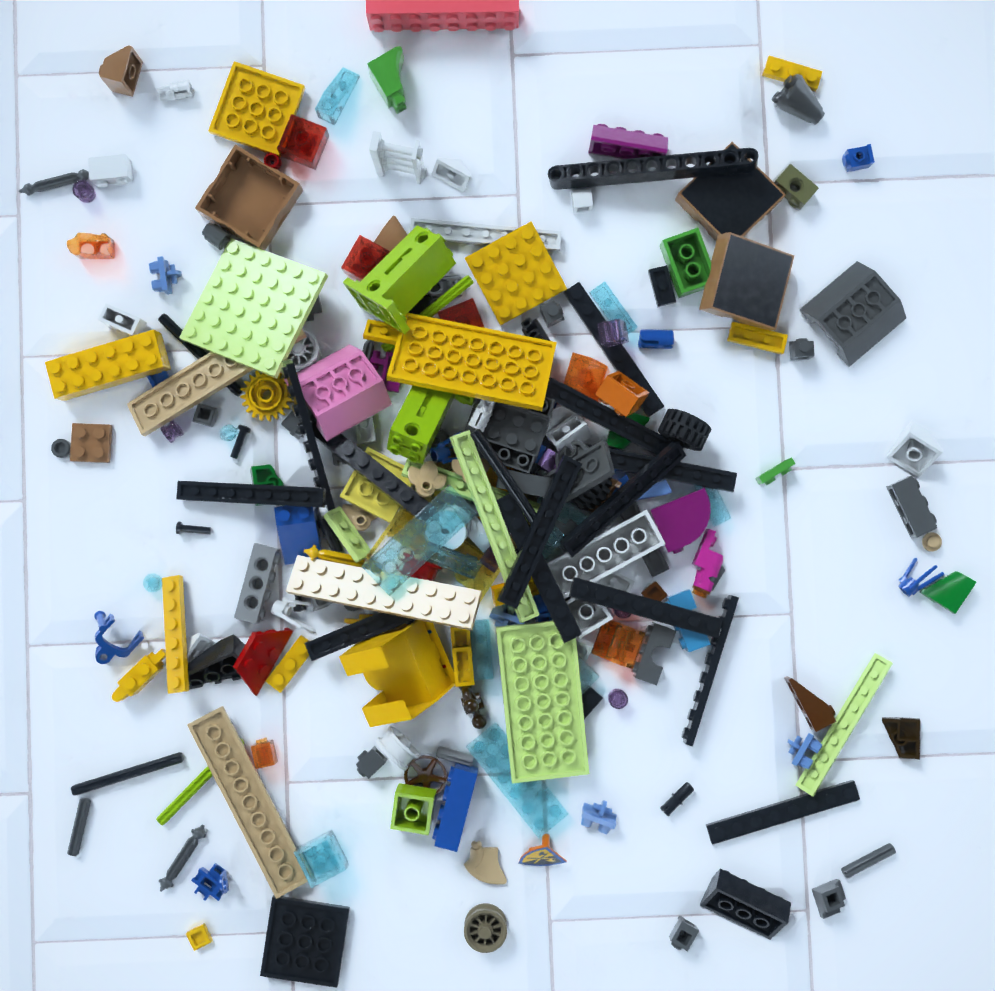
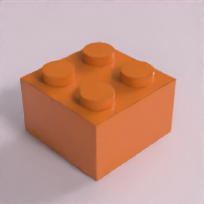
M617 371L606 376L595 395L599 397L603 404L615 408L614 411L617 414L627 417L639 410L650 392L622 372Z

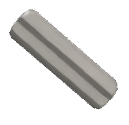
M442 746L438 747L436 753L438 758L467 766H472L474 756Z

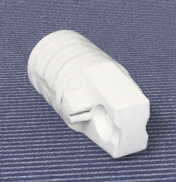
M189 79L175 83L172 82L157 88L160 101L178 100L194 96Z
M482 399L478 406H476L468 425L484 432L496 402Z

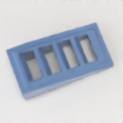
M664 479L654 484L638 500L668 495L672 493V490L667 480Z

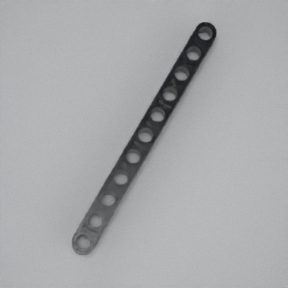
M739 148L555 165L549 168L547 175L550 186L555 190L741 174L756 170L759 154L754 148ZM746 159H752L753 161L747 162ZM730 160L733 161V163L729 164L726 163V161ZM712 162V163H714V164H713V165H707L706 163ZM688 164H693V165H695V166H693V167H688L687 165H688ZM669 166H675V168H673V169H669V168H667V167H669ZM652 167H653V168H656V169L653 170V171L648 170L649 168H652ZM612 171H617L616 174H610ZM598 173V175L592 176L591 174ZM575 174H578V175H579V176L576 177V178H573V177H572V176L575 175Z

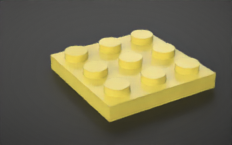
M367 446L364 452L410 488L413 484L410 483L409 479L401 476L404 465ZM355 470L340 494V498L390 524L401 507Z

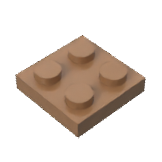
M72 423L70 461L110 463L113 425Z

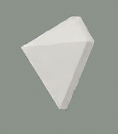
M438 157L431 173L434 177L462 192H465L471 177L462 159Z
M199 633L186 638L188 663L210 648L214 640Z

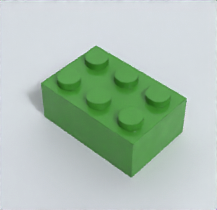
M699 228L663 239L659 247L668 267L678 299L704 290L711 271V260Z

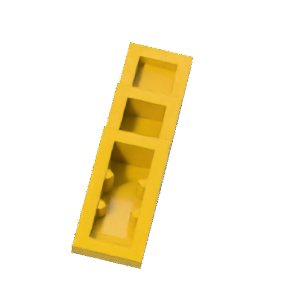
M450 626L455 687L475 685L470 630Z

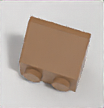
M127 45L104 58L103 64L99 67V77L112 92L133 97L143 61L134 48Z

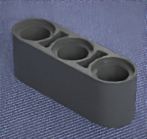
M507 469L523 493L540 497L545 496L552 478ZM498 477L496 487L507 490Z

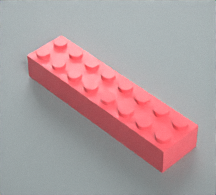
M366 0V17L370 31L383 32L384 30H392L393 32H401L402 30H411L413 32L430 30L436 32L444 29L449 31H457L459 29H467L468 31H476L477 29H486L488 31L505 29L510 31L519 28V0Z

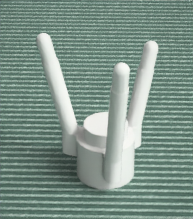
M284 597L282 601L276 600L271 610L273 615L281 617L299 629L303 627L312 633L315 632V629L290 616L292 608L289 604L310 606L311 602L289 600Z

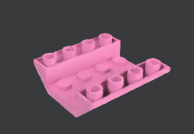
M350 344L297 372L305 403L316 418V427L326 441L392 405L383 379L363 351ZM284 379V381L286 382V384L289 386L288 380H287V379Z

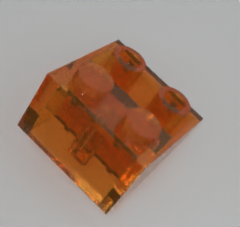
M610 620L600 626L591 653L618 665L633 669L646 633Z

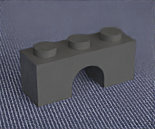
M654 622L651 625L648 624L645 631L647 638L645 643H641L638 654H640L639 660L634 662L631 670L634 673L633 677L657 686L663 667L653 662L652 652L655 648L661 646L670 649L676 630Z

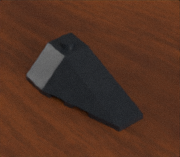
M233 634L216 642L188 663L189 690L203 687L205 683L210 682L220 684L222 680L230 678L233 681L240 680L241 676L233 668V665L245 644Z

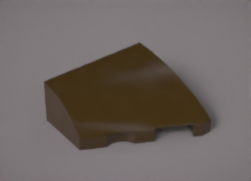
M882 717L881 721L899 758L920 760V718Z

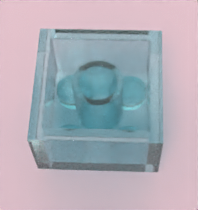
M332 829L298 846L293 852L311 888L347 870L349 862Z

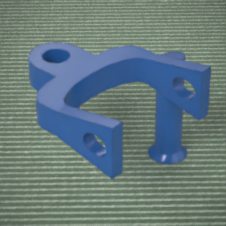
M97 611L94 614L99 627L94 636L96 643L99 645L95 651V659L99 664L109 663L115 655L122 658L128 657L144 639L143 632L139 630L128 647L121 648L115 646L102 636L115 622L114 615L110 613L106 618L104 611Z

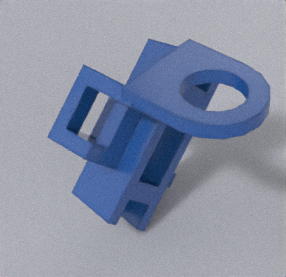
M217 863L209 871L204 867L199 868L197 875L191 879L198 886L194 893L200 892L204 895V901L210 895L219 901L221 896L229 891L227 870Z

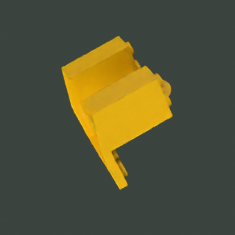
M415 620L403 630L360 641L339 656L347 676L363 673L368 684L374 689L381 691L361 708L369 727L412 720L455 686L454 671L434 624L431 622Z

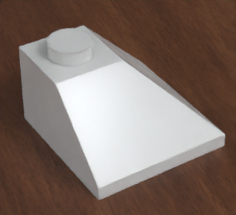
M912 420L901 432L886 458L919 478L943 453V450L928 429Z

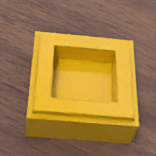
M205 923L186 932V936L194 951L213 941Z

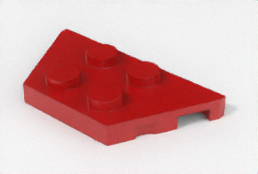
M286 627L280 631L272 629L265 632H252L233 665V668L255 696L260 692L291 637L292 629Z

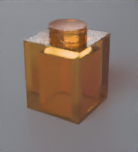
M267 737L255 740L256 743L251 746L255 769L275 765L278 762L274 740H267Z

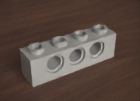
M254 543L234 614L235 619L254 624L264 620L266 609H264L265 602H268L271 596L269 587L271 583H274L276 572H274L275 565H278L281 559L280 549ZM262 560L268 562V568L264 571L260 568ZM258 578L263 581L261 589L255 587V581ZM252 597L258 600V605L255 608L250 605Z

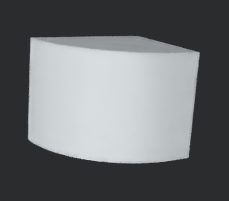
M591 189L571 190L573 213L592 211Z

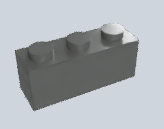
M913 475L887 485L886 489L910 538H918L938 527L936 525L937 519L933 513H930L928 501L919 490L920 484L916 478H913Z

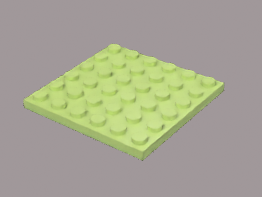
M230 238L231 241L228 242L179 338L187 343L278 378L283 367L282 361L287 360L328 275L325 272Z

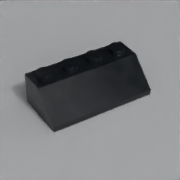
M720 868L711 878L700 906L771 940L788 924L791 902Z

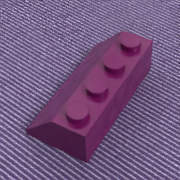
M605 124L593 125L588 153L620 159L663 156L668 151V137H664V135L659 133L651 135L645 134L641 130L628 131L623 127L611 128Z

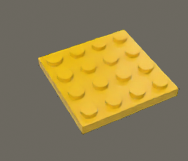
M234 61L208 131L210 134L266 153H274L281 157L306 89L305 85Z
M532 221L464 258L500 326L567 290Z

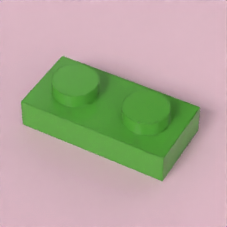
M792 457L759 475L755 480L759 485L763 483L768 485L776 480V475L781 473L783 476L792 470L791 466L796 463Z

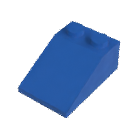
M297 506L274 507L276 527L285 565L295 564L297 555L309 557L308 554L304 553V549H310L313 545H316L318 550H322L319 523L317 522V508Z

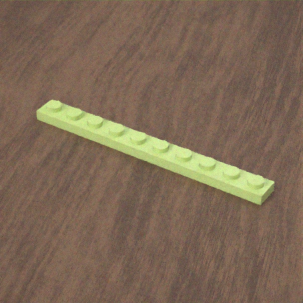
M468 430L449 438L504 582H506L517 554L474 440L470 435L471 432ZM528 585L517 609H515L520 623L539 616Z

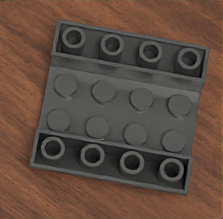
M858 261L799 310L811 324L816 322L840 349L837 355L848 367L853 365L907 319L901 299L875 270Z
M545 397L542 411L495 403L492 416L482 433L505 466L530 474L546 435L555 399ZM475 399L465 430H461V433L468 430L472 433L476 430L468 425L473 416V412H475L476 406H478L482 399ZM475 443L480 458L486 459Z

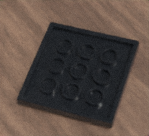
M273 895L260 976L337 988L350 907L283 896L276 899Z

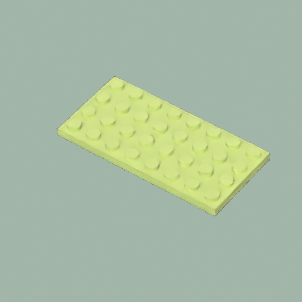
M553 621L496 627L512 784L590 774L576 638L563 643Z

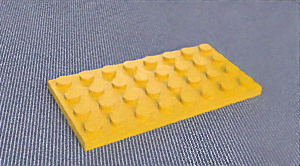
M412 313L405 315L407 319L406 324L410 329L405 334L399 331L387 373L388 381L537 411L543 410L557 342Z

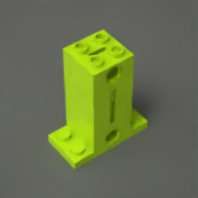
M417 225L360 282L347 277L342 283L360 308L405 334L410 329L406 324L407 319L405 315L445 276L456 262L452 257V251L446 247V241L440 234H434L428 228L424 229Z
M412 385L390 429L387 450L395 455L406 457L411 462L423 464L454 399L462 404L472 406L475 398Z

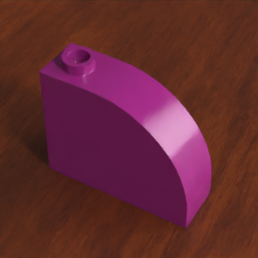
M705 488L650 510L659 533L666 543L665 547L668 553L673 552V554L684 551L683 547L697 540L706 529L711 515V504Z

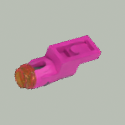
M711 529L705 530L692 565L700 568L696 571L692 593L705 599L714 590L725 572L722 566L723 555L709 550L710 547L714 546L717 539L715 536L716 531Z

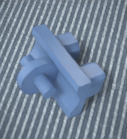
M163 256L157 257L158 261L149 263L150 273L152 275L160 274V279L151 281L152 290L154 292H164L167 295L173 294L171 281L172 284H177V278L182 276V272L176 270L175 264L169 265L168 260H164Z
M506 604L493 607L489 618L496 620L494 624L496 627L525 623L519 622L515 610L513 615L506 613L508 607Z
M808 733L801 746L799 744L803 738L797 735L794 742L788 739L787 743L792 745L788 751L789 753L794 755L796 749H799L792 764L809 770L813 760L805 756V753L810 749L818 754L823 745L810 733Z
M602 800L601 804L594 802L593 805L584 802L581 825L589 828L593 822L599 824L598 831L607 835L611 829L616 827L617 814L612 813V809L606 807L607 801Z

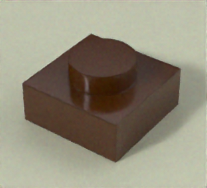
M656 580L641 592L643 597L662 601L668 596Z

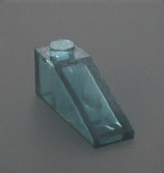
M344 67L339 71L323 92L315 107L318 118L335 126L360 78L359 74Z
M489 619L475 620L473 630L471 631L474 680L494 679Z

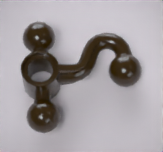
M473 685L460 686L459 689L463 697L460 699L466 715L473 714V727L483 729L487 724V719L479 711L485 708L480 693L472 691Z

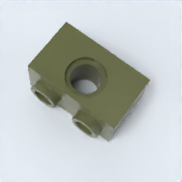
M791 163L774 182L786 194L785 198L788 200V203L793 208H798L799 210L819 189L817 185ZM790 185L796 186L798 191H792Z

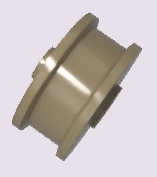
M481 903L472 907L464 921V937L467 944L473 950L480 953H490L499 949L507 936V920L503 911L490 903Z

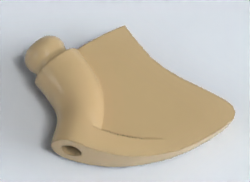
M480 840L478 842L472 841L470 858L464 863L466 870L474 878L482 882L506 884L507 879L498 862V847H482Z

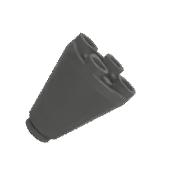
M797 73L793 77L790 75L783 83L784 88L780 92L777 91L771 98L775 107L814 125L825 115L823 107L803 76Z

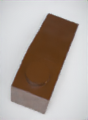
M784 677L811 730L817 732L837 722L834 718L836 713L831 705L825 703L793 678Z

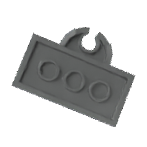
M577 440L571 442V445L575 448L572 455V451L567 446H564L559 454L556 453V468L545 474V477L553 478L563 455L582 463L565 503L615 475L606 441L602 440L589 448Z

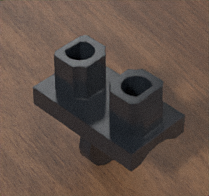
M528 317L521 323L523 327L521 330L525 336L551 341L537 318L532 320Z

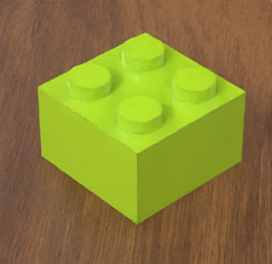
M399 783L394 795L390 829L429 836L437 789Z

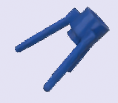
M450 438L437 443L436 447L430 449V456L434 463L442 462V464H446L457 459V457L448 458L450 456L449 449L453 448V446H446V444L451 442Z
M914 558L904 575L898 580L900 582L898 587L908 597L914 596L919 590L944 576V572L919 585L938 566L934 565L917 580L912 577L908 579V575L918 560Z

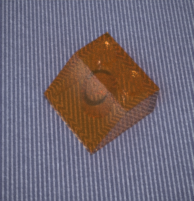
M573 352L563 384L598 401L599 397L595 394L604 381L608 366L591 357Z

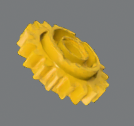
M256 370V377L249 374L251 381H243L247 387L241 388L245 394L241 395L240 398L246 400L242 403V406L248 407L247 413L253 412V418H257L259 415L260 421H263L265 416L269 422H271L272 416L279 420L278 413L285 416L286 414L283 409L290 410L291 408L287 403L294 402L287 393L286 387L288 385L285 384L284 377L281 379V372L278 378H274L264 373L261 374ZM271 391V397L264 400V392Z

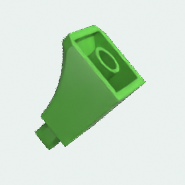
M401 46L394 47L367 63L370 78L388 108L393 106L397 114L407 109L401 83V70L404 63Z

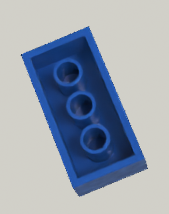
M455 763V767H450L447 781L451 783L450 786H445L442 800L446 802L445 805L441 804L437 820H440V824L436 823L432 839L435 840L434 846L454 852L458 851L478 775V767Z

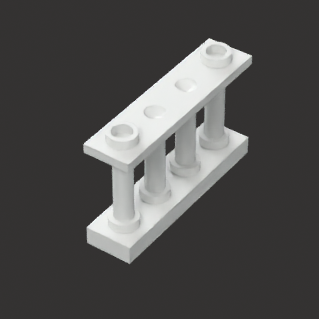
M373 130L369 152L376 174L384 177L385 171L388 170L415 175L417 184H421L422 179L426 177L427 167L424 166L423 148H421L420 140L415 141L414 148L385 142L381 132Z

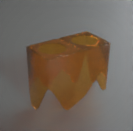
M78 232L74 238L67 240V248L78 259H115V240L105 233L97 235ZM89 243L94 247L93 254L81 253V247ZM108 243L106 248L110 255L100 252L102 244Z

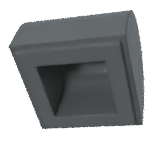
M199 403L192 421L213 427L217 420L218 410L215 407Z

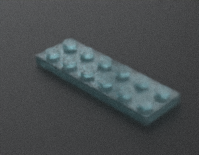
M449 484L363 564L362 568L390 596L477 513Z
M496 721L466 745L469 752L538 839L569 815V812L543 780L512 784L507 734Z

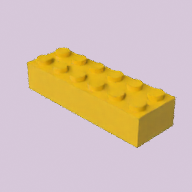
M154 329L45 361L54 399L67 401L171 370L162 333Z

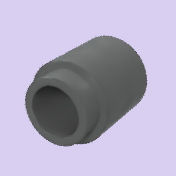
M208 223L202 231L204 239L219 250L225 249L228 242L231 241V235L217 224Z

